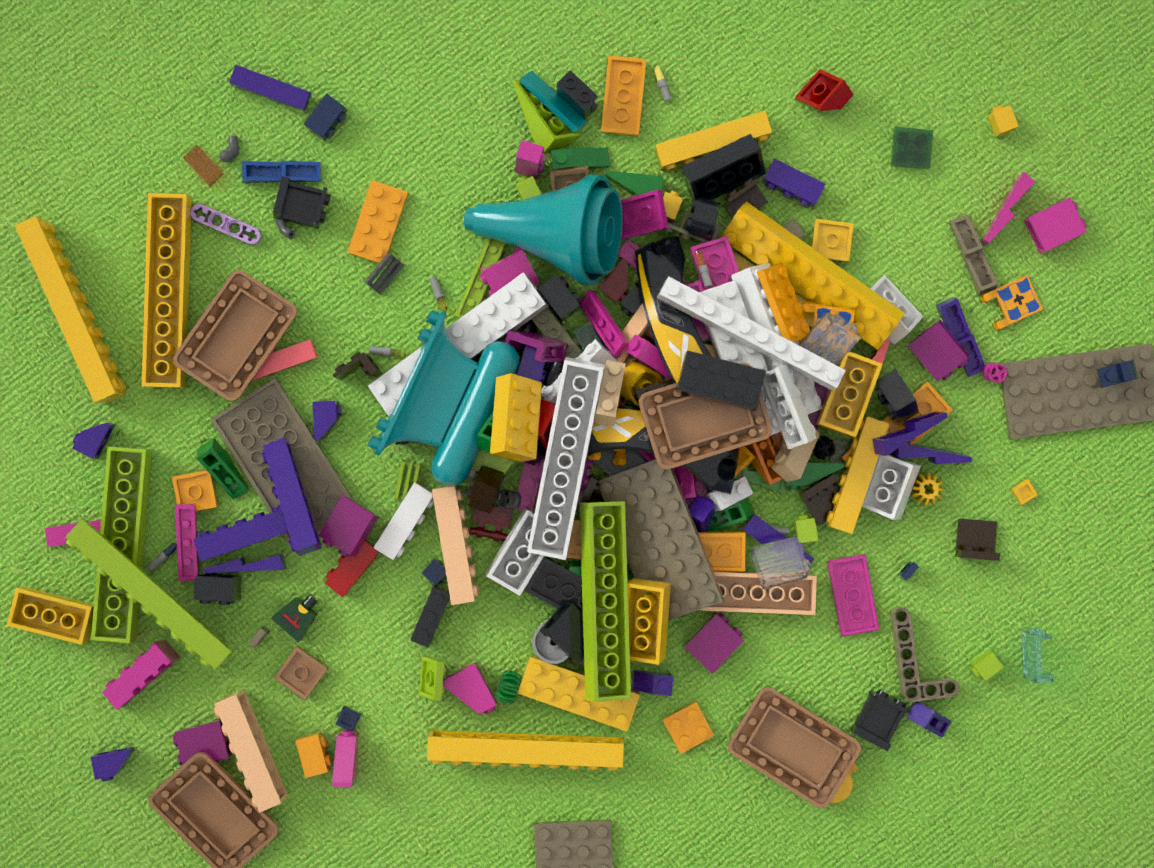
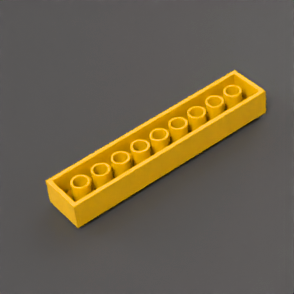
M148 193L142 357L143 387L186 388V373L174 364L173 357L188 336L191 248L190 212L192 209V198L187 194Z
M747 201L739 208L720 237L728 236L730 246L757 265L770 263L771 266L783 263L788 271V277L795 292L809 302L856 310L852 332L877 350L905 314Z
M34 216L14 225L94 403L107 404L125 396V383L122 379H119L116 373L118 368L109 357L111 353L108 346L103 344L101 339L103 337L102 332L94 324V314L85 304L87 299L77 286L79 285L77 277L71 273V263L62 253L64 248L54 235L56 230L53 224L45 219Z
M431 730L428 736L427 760H432L433 764L451 761V764L455 765L463 764V762H471V765H482V762L490 763L491 766H501L502 763H510L509 766L512 767L529 764V767L548 765L549 768H560V765H568L570 769H579L580 766H587V769L597 770L599 767H607V770H619V767L623 768L624 743L623 737Z

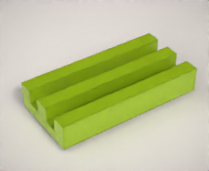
M401 461L394 499L404 500L406 497L412 467L416 468L413 484L418 482L420 464ZM408 466L403 496H400L404 468Z

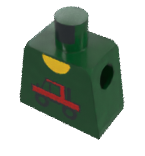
M309 594L304 601L296 597L274 614L271 619L297 642H300L318 615L312 609L318 602V599L312 594Z

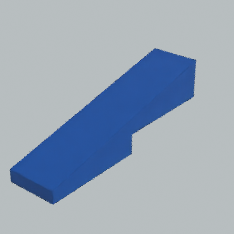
M242 161V183L281 182L282 176L290 178V182L321 181L320 162Z

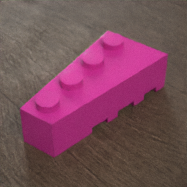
M166 640L162 642L156 641L149 647V651L145 654L142 653L134 660L135 663L131 667L127 666L120 672L121 676L117 680L112 679L105 685L107 689L102 693L116 710L124 707L180 658Z

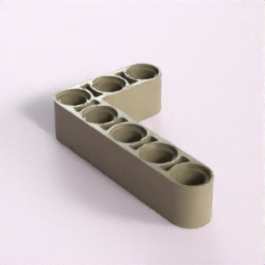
M901 606L892 608L890 611V621L901 695L910 702L956 696L959 692V684L949 677L919 679L911 614ZM899 611L904 612L902 620H897L896 614ZM901 630H906L907 636L904 639L899 638ZM908 649L909 656L905 659L902 658V651ZM908 668H911V676L905 677L904 671ZM951 682L953 685L952 689L948 692L945 691V685ZM933 685V692L926 694V687ZM914 687V694L910 697L907 696V690Z

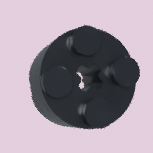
M698 197V200L693 199L691 213L694 214L692 218H688L686 231H689L688 235L711 241L712 235H709V233L713 234L719 212L717 208H720L721 203Z

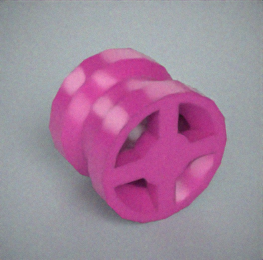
M990 362L983 367L982 375L987 381L1000 383L1005 380L1007 369L1002 364Z

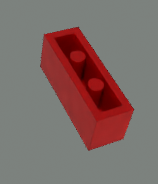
M366 539L356 557L351 555L345 557L342 555L337 561L339 563L336 569L332 568L325 576L327 578L325 584L341 597L346 596L380 552L374 549V545Z

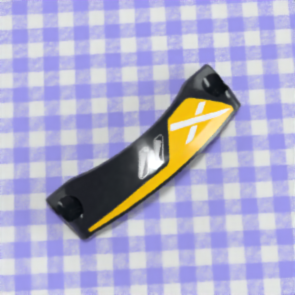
M671 236L641 247L635 251L641 298L652 336L673 383H678L684 355L687 350L711 356V354L704 345L692 317L657 298L668 277L683 284V268L686 258L679 237Z
M618 406L614 426L594 423L587 456L615 449L640 450L654 454L641 410L639 408ZM736 448L681 466L693 473L707 489L731 495L740 450Z

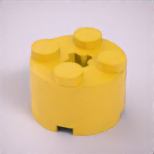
M632 361L625 367L620 395L636 406H639L635 391L662 382L661 376L646 365Z

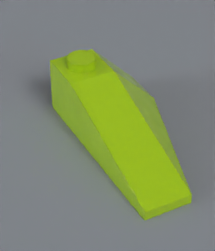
M514 80L513 86L534 142L544 147L543 154L551 153V150L562 149L581 136L579 132L574 133L523 86L519 82L520 80Z

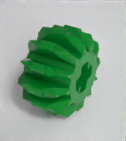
M505 670L502 673L496 693L497 700L506 704L514 703L521 683L520 674L511 670Z

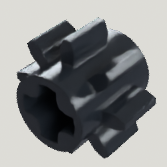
M821 435L812 452H814L813 455L818 459L826 460L827 456H833L836 447L830 437Z

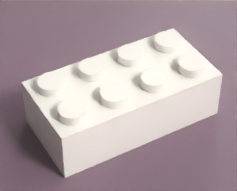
M527 508L523 509L485 572L487 577L519 596L544 557L543 555L527 552L534 512Z

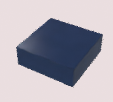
M434 559L422 574L436 586L446 575V570L441 563Z
M909 561L898 573V576L902 580L907 581L919 566L915 562Z
M343 706L336 725L354 731L361 713Z

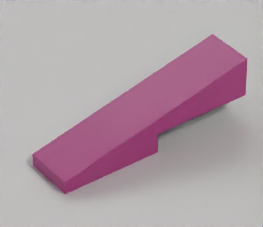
M1025 172L1018 175L983 237L981 244L984 246L990 243L1015 216L1010 209L1035 183Z

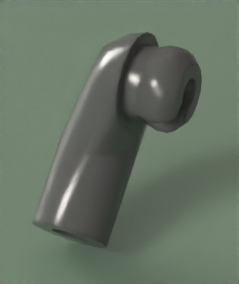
M238 136L228 137L229 147L219 155L222 162H231L238 156Z
M276 219L279 232L289 239L294 238L295 231L287 227L286 223L288 221Z

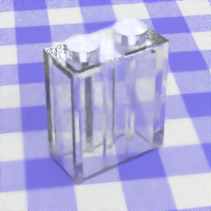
M826 312L798 345L838 365L861 339V336L857 332L858 328L850 321L848 323L845 322L838 314L833 315Z
M797 536L752 547L750 556L762 589L807 578L811 566L809 560H805L803 554L804 547L798 541Z

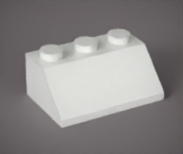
M883 275L870 289L905 313L887 338L895 345L910 333L923 318V315Z
M890 454L887 456L879 455L862 507L893 520L901 519L921 465L903 458L898 459Z

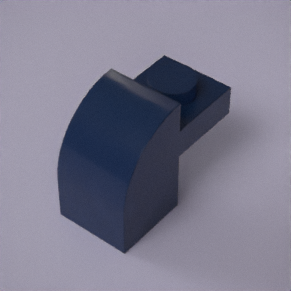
M1134 360L1096 369L1101 388L1138 379Z

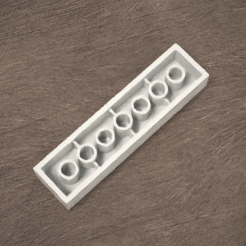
M770 263L749 267L731 275L732 280L736 281L749 319L782 336L757 274L758 271L771 267ZM799 341L793 342V343H795V344L801 346V344H800ZM762 354L768 371L783 365ZM790 369L793 373V381L800 391V398L803 405L807 408L808 414L821 410V399L815 390L814 381Z
M735 280L699 292L749 319ZM705 324L717 358L735 363H749L754 368L768 371L762 353ZM762 385L761 394L772 426L771 435L781 432Z

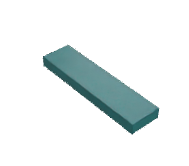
M532 70L522 76L519 82L574 133L586 125L587 121Z

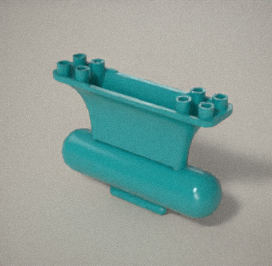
M432 310L426 319V322L432 324L430 330L422 329L417 338L424 343L392 414L389 415L388 420L384 418L379 419L376 428L382 431L379 438L372 435L367 446L374 449L373 453L378 456L387 446L402 441H415L434 446L438 449L431 463V473L440 484L452 487L458 486L466 480L480 451L478 449L477 434L494 410L496 377L509 373L516 374L520 358L515 347L503 341H495L486 346L478 363L460 352L448 338L444 326L446 312L443 310L439 312Z

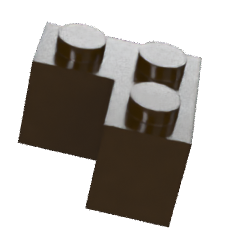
M483 465L479 472L475 471L468 488L467 499H470L468 507L490 514L504 472Z

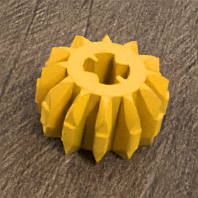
M926 473L925 477L922 474L918 475L919 480L916 479L914 483L916 487L913 486L912 488L916 492L911 495L912 497L918 496L917 503L923 501L924 505H928L930 501L932 504H935V498H942L938 492H944V489L938 486L943 482H936L937 475L932 477L930 473ZM924 486H929L930 492H925Z

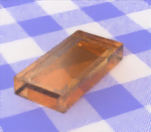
M198 145L183 157L209 186L224 174Z

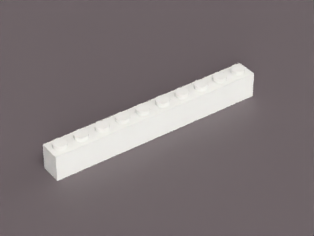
M671 277L665 280L657 296L658 299L783 365L787 364L788 368L830 390L838 387L846 371Z

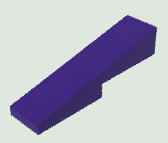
M235 65L229 82L236 88L267 97L272 101L303 111L306 110L312 94L304 89Z
M952 297L936 304L944 325L969 354L968 359H966L968 363L963 366L967 376L970 377L981 372L985 364L975 337L969 330L958 299Z
M935 411L904 421L905 429L872 439L875 454L887 456L948 418L947 413Z
M906 443L892 452V455L898 459L928 457V461L934 464L972 462V457L966 454Z
M755 514L749 518L742 530L802 574H804L814 560L813 557Z
M283 554L248 564H246L244 557L203 568L204 573L284 570L287 567Z

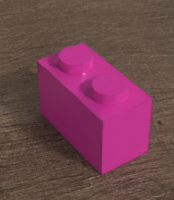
M522 140L516 155L515 173L524 176L528 175V177L533 176L534 179H537L538 173L542 174L545 166L546 155L543 154L544 147Z

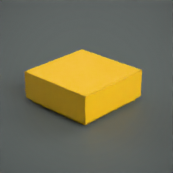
M1029 479L1010 488L1020 505L1038 496Z

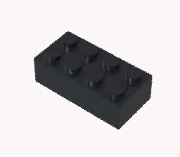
M751 134L681 167L688 193L692 199L697 200L698 197L713 200L743 185L751 178L754 180L766 174L761 148Z
M687 350L684 355L676 392L755 411L766 370Z
M544 556L525 591L557 609L563 602L573 603L583 613L582 577Z

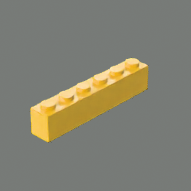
M762 111L656 144L654 149L661 170L671 171L676 169L679 164L684 163V165L695 161V159L710 154L749 134L758 143L767 141L768 137L772 134L766 111Z
M868 416L863 418L858 430L857 438L854 437L851 443L853 451L851 456H848L845 461L847 469L845 475L842 474L839 479L838 485L841 487L839 493L836 492L833 497L832 503L835 505L833 511H829L827 515V526L853 534L879 456L875 454L872 439L886 435L889 423Z

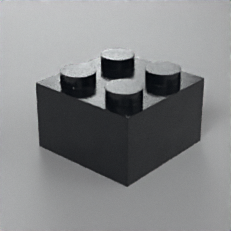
M556 274L541 285L538 290L562 323L580 309L581 300L575 292L570 293L568 290L569 284L564 277L561 276L559 278Z
M896 369L877 379V388H875L878 394L877 398L882 405L885 404L887 413L892 421L895 419L898 424H901L919 413L915 397Z
M206 573L195 576L193 599L199 600V603L211 604V602L219 601L220 605L235 603L236 600L241 599L242 576Z

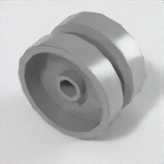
M547 619L536 629L533 635L532 646L534 652L539 659L546 663L557 664L564 662L568 656L550 637L544 636L539 631L549 620Z

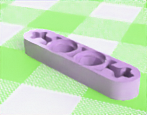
M197 204L191 209V217L201 224L250 245H257L262 240L261 232L253 226L201 204ZM203 209L202 212L209 215V218L207 219L203 216L198 218L196 211ZM214 217H222L223 222L220 226H214ZM237 223L240 226V231L233 234L230 231V227L232 224ZM244 230L251 234L255 231L257 238L250 241V237L243 234Z

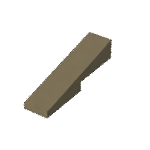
M968 215L950 221V227L977 295L979 296L996 289L998 282L982 251L983 246Z

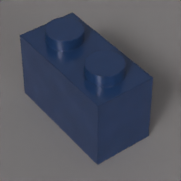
M326 93L304 125L315 135L326 141L327 138L330 139L334 135L335 127L338 123L341 124L347 117V109Z

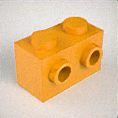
M321 731L298 737L295 740L305 778L326 773L331 769L332 759L330 754L327 755L325 749L327 747V740L325 736H322Z

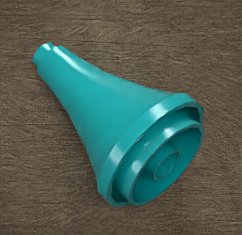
M590 174L580 181L561 189L523 200L477 204L475 208L468 207L464 215L465 229L473 231L476 236L494 239L529 252L553 264L581 285H596L603 275L609 274L616 263L620 249L623 223L621 199L618 191L611 188L608 179L604 175Z

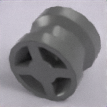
M507 489L501 490L497 497L498 506L511 510L518 509L521 504L520 493Z

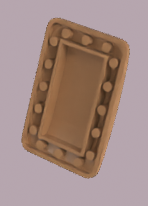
M236 270L228 277L176 351L173 362L179 369L226 400L236 401L247 389L297 315V309L291 302L244 271Z
M739 363L752 367L749 363ZM677 383L645 392L639 398V407L657 464L665 470L765 440L772 434L771 422L761 393L755 411L676 392Z
M764 687L758 692L731 737L728 749L732 755L816 807L824 808L830 804L859 756L861 745L855 738L775 689Z
M204 752L194 754L156 788L148 800L150 806L212 868H241L277 836L279 830L276 822L265 810L259 813L258 808L253 806L252 796Z

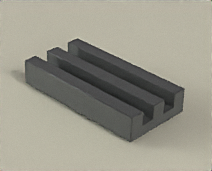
M388 252L365 280V283L378 294H381L404 265ZM392 260L388 267L384 269V267L389 263V261ZM380 274L379 278L375 281L374 284H372L375 278Z

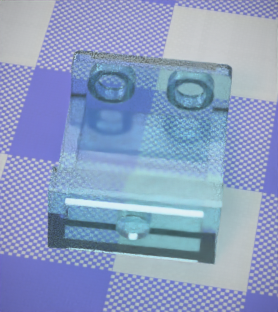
M1028 628V631L1022 632L1023 678L1034 683L1054 682V674L1042 670L1041 640L1052 639V635L1046 633V630H1040V628Z

